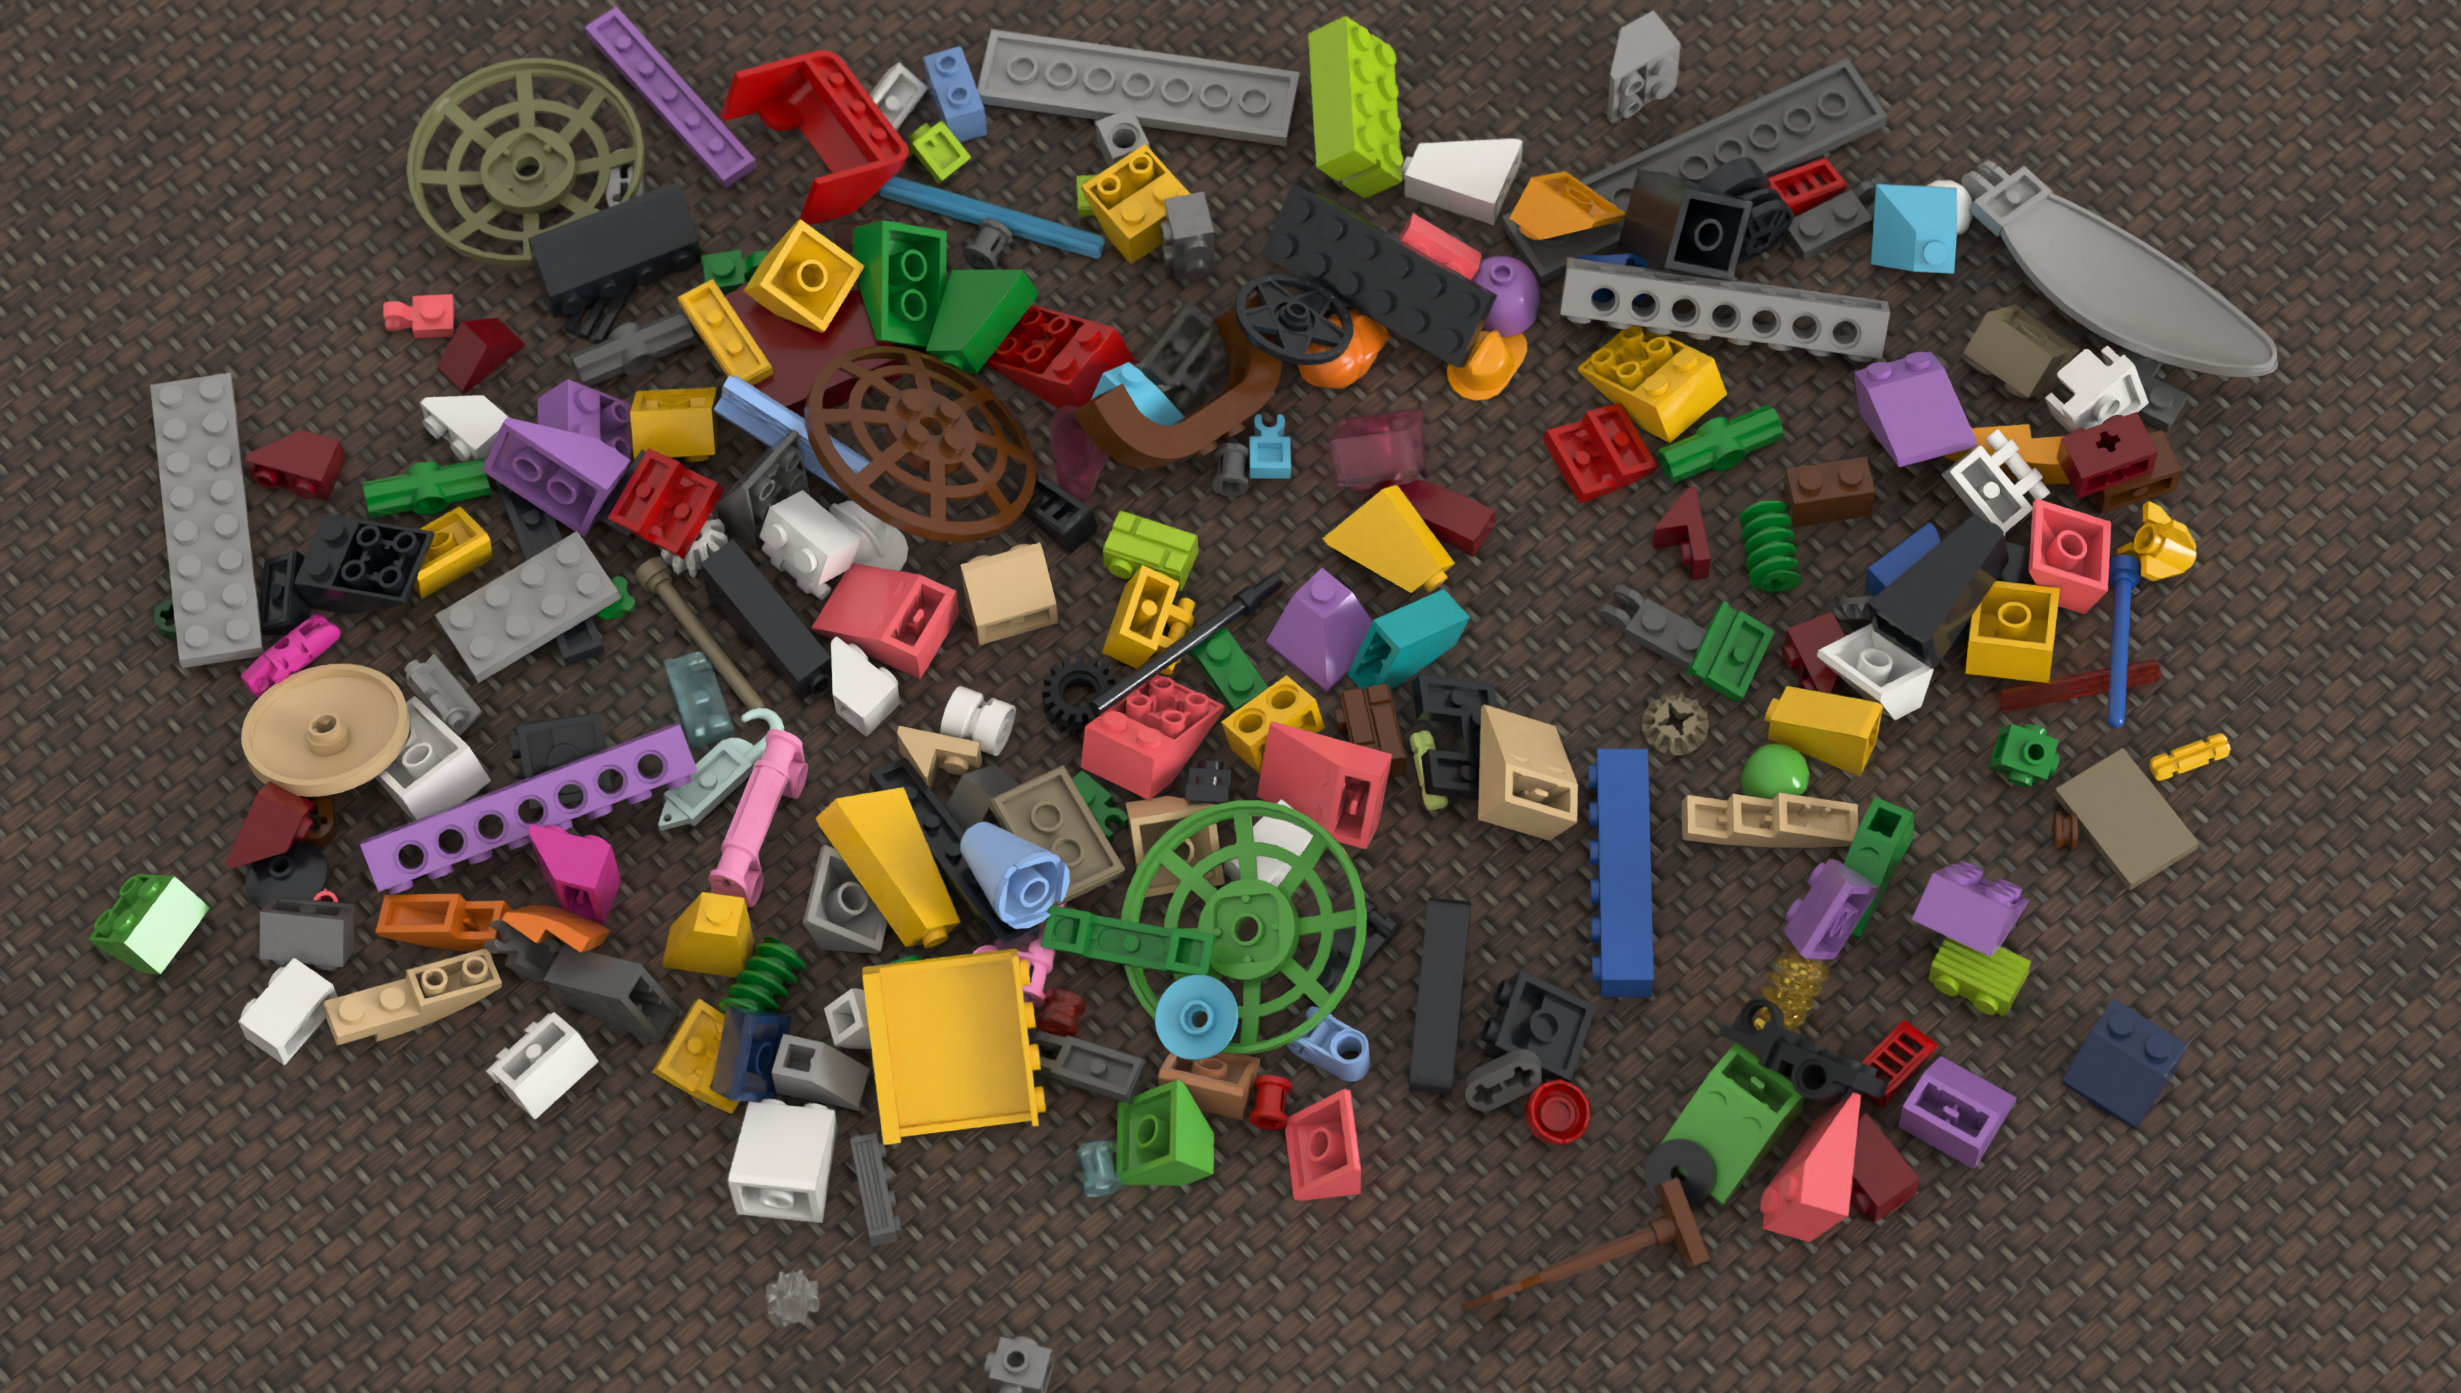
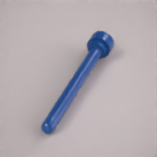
M2117 555L2109 559L2108 582L2114 589L2108 724L2114 729L2121 728L2125 722L2131 590L2139 583L2141 571L2140 561L2129 555Z

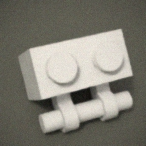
M1996 429L1986 438V441L1995 450L1991 456L1981 445L1974 447L1941 475L1973 514L1987 523H1995L2005 533L2032 511L2033 507L2023 497L2024 493L2029 491L2035 500H2042L2050 491L2042 483L2041 479L2043 476L2036 468L2031 469L2017 451L2020 448L2012 439L2008 441L1999 429ZM2005 462L2019 479L2015 484L1999 468L2002 463Z
M803 490L769 508L759 536L765 542L762 551L771 558V564L781 572H788L797 580L796 584L802 591L807 594H814L819 600H824L831 592V587L825 582L850 569L861 540Z
M555 1012L552 1014L548 1013L539 1023L533 1021L524 1030L526 1034L509 1050L504 1048L495 1056L497 1061L486 1070L491 1079L496 1083L499 1082L511 1099L535 1120L599 1062L578 1032Z

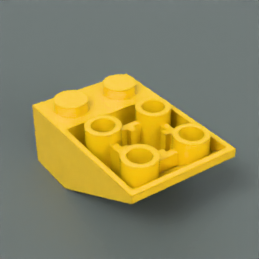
M1631 324V328L1622 329L1620 333L1601 349L1593 353L1589 359L1577 368L1578 372L1614 404L1621 403L1627 415L1643 430L1669 443L1727 395L1714 358L1664 334L1650 332L1646 326Z

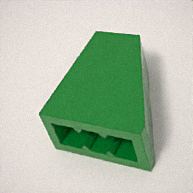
M951 270L927 345V353L941 359L943 363L966 373H978L1036 300L1038 295L1037 289L1023 270Z

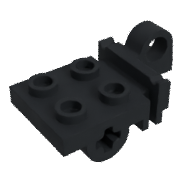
M1754 998L1746 1002L1733 1027L1730 1028L1723 1025L1720 1033L1723 1037L1763 1052L1758 1065L1790 1076L1797 1093L1830 1107L1835 1106L1852 1093L1860 1094L1862 1097L1863 1092L1883 1099L1889 1084L1875 1078L1878 1069L1810 1043L1811 1038L1786 1029L1780 1007L1763 998ZM1768 1008L1771 1013V1022L1766 1021L1763 1028L1757 1031L1753 1023L1754 1016L1758 1010Z

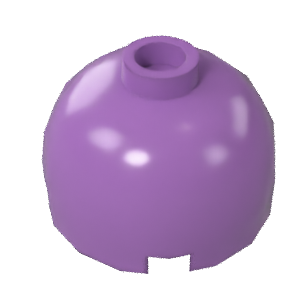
M1492 256L1480 261L1479 269L1472 278V281L1498 295L1481 331L1487 330L1491 332L1496 330L1500 333L1501 337H1510L1523 333L1534 323L1540 308V288L1533 271L1520 260L1509 256Z

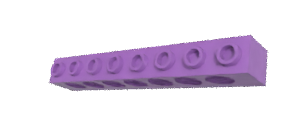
M678 721L361 841L360 846L378 892L388 889L390 895L413 887L412 879L428 874L430 880L453 872L452 864L468 858L469 864L472 865L494 856L491 849L508 844L509 849L512 850L531 843L528 833L531 824L540 827L555 825L566 830L573 826L571 821L573 818L584 814L588 815L589 820L601 817L613 811L611 807L613 803L626 798L629 805L638 803L653 796L650 789L667 784L668 790L692 782L690 774L698 771ZM654 754L662 760V769L657 775L645 776L639 771L638 762L644 755ZM614 769L622 775L623 782L617 790L606 791L600 787L598 778L604 770ZM567 784H575L583 792L581 802L575 806H566L559 800L558 793ZM527 799L539 801L544 810L542 816L535 821L523 819L518 810L523 801ZM487 814L499 816L504 824L503 830L496 836L483 834L479 828V821L483 816ZM448 829L459 831L464 839L462 847L456 851L445 850L439 842V836L443 831ZM414 844L420 847L424 854L423 861L416 866L405 865L399 857V851L403 846Z

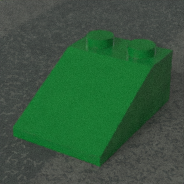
M884 220L853 228V258L865 266L858 276L857 282L876 341L927 349L946 289L947 231Z

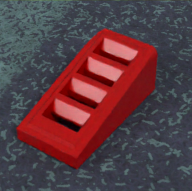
M1826 157L1768 178L1771 183L1770 188L1776 189L1783 201L1789 205L1794 214L1793 218L1840 194L1848 186ZM1818 175L1825 185L1821 186L1814 176ZM1803 182L1810 189V191H1808L1806 187L1802 184Z
M1903 1020L1861 1062L1878 1069V1071L1891 1080L1883 1099L1865 1092L1863 1093L1885 1109L1937 1050L1938 1044L1906 1020ZM1906 1035L1921 1046L1922 1049L1917 1053L1901 1041L1902 1037ZM1896 1047L1911 1058V1060L1907 1063L1891 1050ZM1884 1058L1888 1059L1901 1070L1896 1073L1884 1064L1882 1060Z

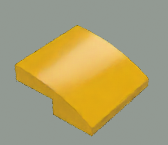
M699 998L692 1004L652 1072L688 1094L731 1114L740 1101L727 1099L711 1090L725 1015Z

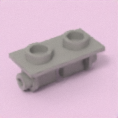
M433 654L425 663L413 660L406 665L404 670L407 673L406 680L408 681V686L422 703L458 737L482 714L483 711L436 654Z

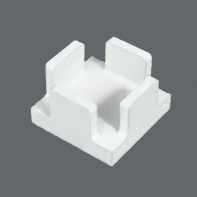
M2106 346L2101 350L2105 361L2104 364L2089 349H2085L2057 373L2059 380L2075 395L2065 404L2052 393L2046 396L2045 400L2051 415L2068 432L2077 428L2089 429L2098 426L2106 419L2115 415L2126 416L2135 412L2138 413L2149 403L2135 365L2125 355L2119 357L2109 346Z

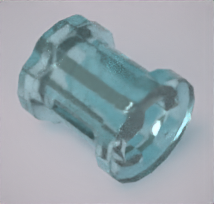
M1109 1141L1090 1142L1082 1145L1075 1152L1077 1161L1083 1165L1086 1178L1083 1189L1087 1196L1098 1197L1116 1192L1122 1186L1120 1176L1115 1174L1111 1157L1115 1151L1113 1144Z

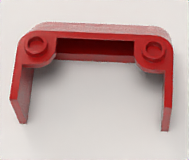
M818 50L735 72L720 114L723 121H728L757 113L761 120L773 130L789 131L796 128L801 130L833 173L813 180L799 220L801 219L809 226L856 212L903 168L909 152L904 140L842 58L827 50Z

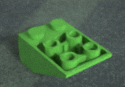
M1737 1042L1708 1074L1661 1142L1662 1144L1673 1139L1692 1140L1701 1144L1710 1152L1717 1169L1716 1184L1710 1197L1722 1206L1725 1205L1800 1116L1805 1097L1797 1093L1791 1081L1776 1071L1758 1065L1760 1059ZM1678 1166L1675 1171L1686 1179V1168Z

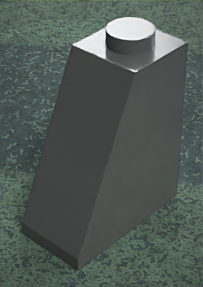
M563 945L543 979L546 985L564 1004L658 1045L662 1043L680 1011L679 1007L641 964L589 951L580 953L573 947Z

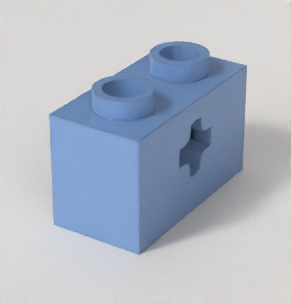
M961 46L924 56L926 83L940 121L942 120L959 142L987 135L984 107Z

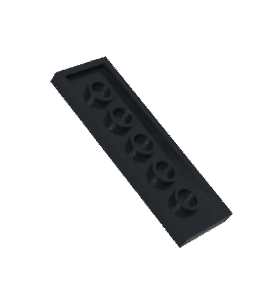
M1300 182L1292 184L1261 253L1264 257L1297 276L1322 286L1342 302L1456 368L1465 366L1498 296Z

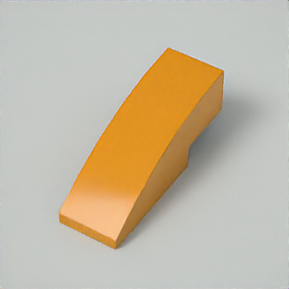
M2029 424L1971 428L1976 438L1977 446L1981 445L1990 456L1995 450L1986 441V438L1996 429H1999L2008 441L2012 439L2020 448L2017 452L2031 469L2036 468L2043 476L2041 479L2043 484H2070L2057 460L2061 438L2065 436L2031 438ZM1972 448L1947 454L1945 457L1957 462ZM2005 462L1999 466L2009 480H2019Z

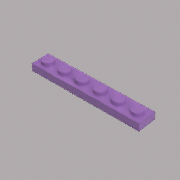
M617 6L585 26L587 37L725 189L757 168L756 159Z

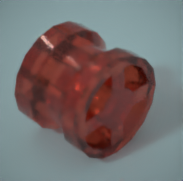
M1048 990L1044 999L1047 1006L1045 1011L1039 1014L1036 1022L1037 1026L1049 1034L1052 1033L1064 1038L1068 1035L1076 1038L1079 1030L1077 1020L1079 1016L1084 1015L1087 1007L1086 1001L1079 995L1067 990Z

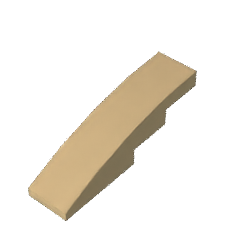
M1778 793L1773 800L1732 794L1727 801L1687 795L1681 802L1682 840L1773 848L1851 846L1858 829V804L1785 793Z

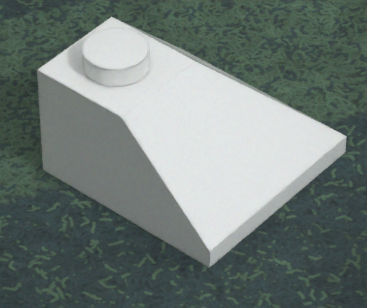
M1872 623L1819 649L1817 654L1819 659L1864 699L1882 704V713L1894 720L1922 706L1934 670L1875 632Z

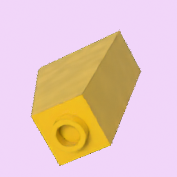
M904 787L836 798L816 817L818 825L905 947L924 944L925 948H932L947 941V934L960 923V920Z

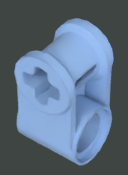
M1309 1007L1305 1014L1306 1020L1310 1019L1320 1008ZM1331 1014L1314 1029L1287 1044L1288 1048L1302 1060L1315 1064L1347 1082L1362 1079L1370 1068L1369 1046L1365 1035L1335 1019ZM1347 1051H1355L1360 1054L1352 1060L1341 1057Z

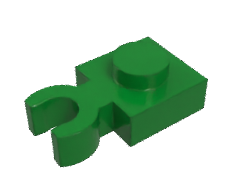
M1081 770L1072 781L1109 843H1112L1114 835L1106 827L1107 824L1117 822L1126 829L1129 826L1127 814L1119 808H1109L1113 803L1112 795Z

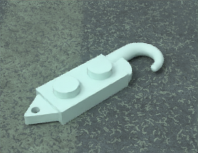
M767 708L749 710L741 717L743 722L756 718L764 719L769 723L770 730L778 729L784 731L782 719L776 712ZM766 735L755 745L740 738L723 739L695 764L698 772L690 774L692 782L667 790L663 794L665 804L658 823L659 830L663 831L689 823L695 827L751 775L755 762L761 760L765 751Z

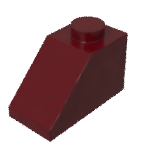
M269 781L257 793L225 865L236 868L285 853L296 841L303 843L314 823V820L308 818L314 803Z
M1865 1113L1859 1118L1850 1201L1859 1213H1867L1871 1220L1876 1223L1916 1196L1920 1178L1871 1117Z

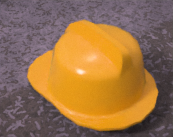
M1487 330L1481 331L1464 367L1456 368L1448 363L1447 377L1452 389L1461 397L1473 401L1488 400L1498 395L1508 385L1527 354L1526 338L1523 333L1510 337H1501L1500 333L1496 330L1491 332Z

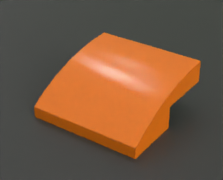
M544 905L520 907L506 912L502 918L503 921L535 943L557 936L580 953L603 945L611 932L606 927L583 915Z

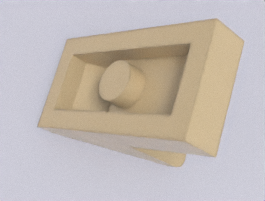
M903 726L898 728L897 737L901 755L903 758L906 757L931 790L938 767L958 776L981 768L982 753L980 742Z

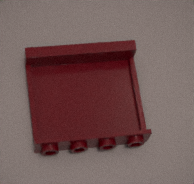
M857 280L825 332L822 333L777 316L743 292L748 283L741 285L736 291L725 295V298L773 368V375L752 386L805 419L804 407L809 389L820 371L834 358L848 351L865 347H894L892 343L876 341ZM865 359L853 362L869 371L886 366L901 365L900 361L890 359ZM840 370L835 371L825 388L823 409H832L848 402L850 393L859 380ZM902 375L891 376L883 379L888 383H891L895 380L902 378ZM869 387L866 390L865 394L870 391H873L874 389Z

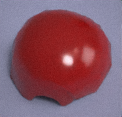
M1561 1079L1545 1082L1538 1086L1532 1092L1525 1106L1526 1123L1532 1134L1543 1143L1554 1146L1566 1145L1578 1140L1585 1133L1591 1118L1589 1101L1581 1089Z

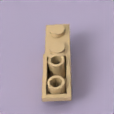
M484 948L409 969L406 971V978L326 1000L323 1003V1011L336 1045L372 1035L375 1036L378 1042L404 1034L458 1012L501 988L502 982L490 952Z

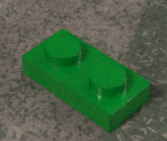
M1227 628L1218 631L1191 650V655L1232 713L1268 688Z

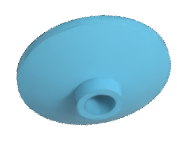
M1190 975L1174 982L1160 998L1155 1014L1156 1030L1163 1045L1174 1055L1186 1060H1204L1221 1052L1233 1038L1238 1023V1008L1233 994L1222 982L1207 975ZM1202 1013H1206L1208 1017L1206 1024L1203 1027H1198L1196 1024L1197 1017Z

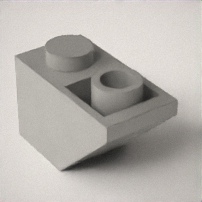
M783 1034L771 1073L776 1093L859 1111L870 1076V1069L826 1043Z

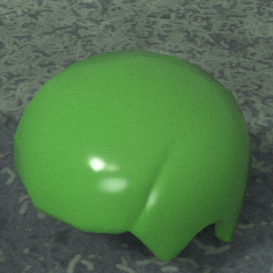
M1768 744L1757 749L1743 766L1740 781L1746 796L1773 800L1778 793L1801 796L1807 789L1810 772L1806 759L1798 750L1793 749L1789 745Z

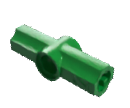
M1766 405L1729 421L1725 417L1714 418L1703 424L1696 431L1695 435L1659 449L1658 458L1665 477L1674 484L1711 468L1715 471L1728 470L1739 464L1747 453L1783 439L1784 431L1775 409Z
M484 458L442 467L436 462H420L409 467L406 474L363 482L370 519L411 510L419 515H433L445 510L448 503L491 495L488 474L482 471L485 464Z

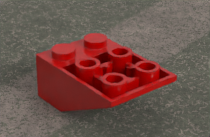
M1032 304L985 364L1057 409L1073 414L1075 410L1091 400L1104 372L1128 362L1133 364L1135 359L1115 327Z

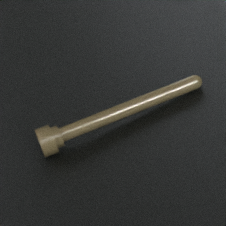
M654 557L644 562L635 572V579L642 588L661 597L748 710L764 708L762 699L671 585V570L662 558Z

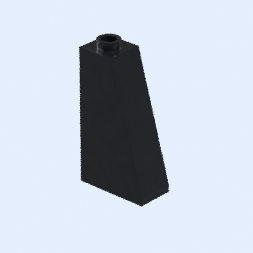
M1975 514L1868 602L1874 631L1929 668L1934 669L1945 656L2009 562L2006 547L2007 538L2003 530L1995 523H1987Z
M733 539L700 563L709 603L802 701L810 694H817L828 686L832 678L831 657Z

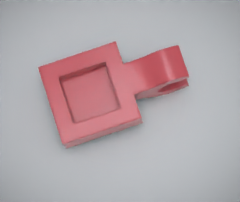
M453 294L412 296L413 306H407L397 301L383 303V317L386 319V330L398 331L413 328L414 339L453 337L455 334Z

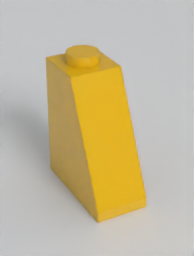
M1398 485L1382 489L1323 538L1328 546L1410 593L1424 588L1431 592L1448 579L1444 572L1455 564Z
M1787 686L1781 699L1773 698L1766 712L1764 721L1770 723L1767 739L1779 744L1789 745L1803 754L1860 777L1877 742L1883 705L1873 701Z
M702 892L670 926L662 962L663 968L728 977H737L741 971L746 970L745 963L751 957L754 937L745 898Z

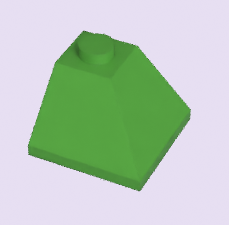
M1176 1079L1138 1094L1134 1097L1131 1104L1123 1101L1118 1102L1116 1183L1120 1185L1184 1186L1213 1174L1214 1133L1186 1085L1181 1080Z

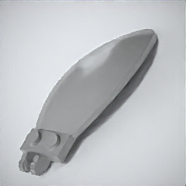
M1987 160L1977 166L1978 173L1972 170L1962 177V186L1965 187L1974 199L1969 212L1997 237L2001 235L2014 259L2031 281L2056 306L2089 330L2145 357L2177 367L2214 375L2258 377L2267 375L2278 367L2277 348L2271 337L2219 293L2188 270L2132 234L2081 206L2053 194V191L2025 166L2012 175H2008L2000 166L1993 163L1992 160Z

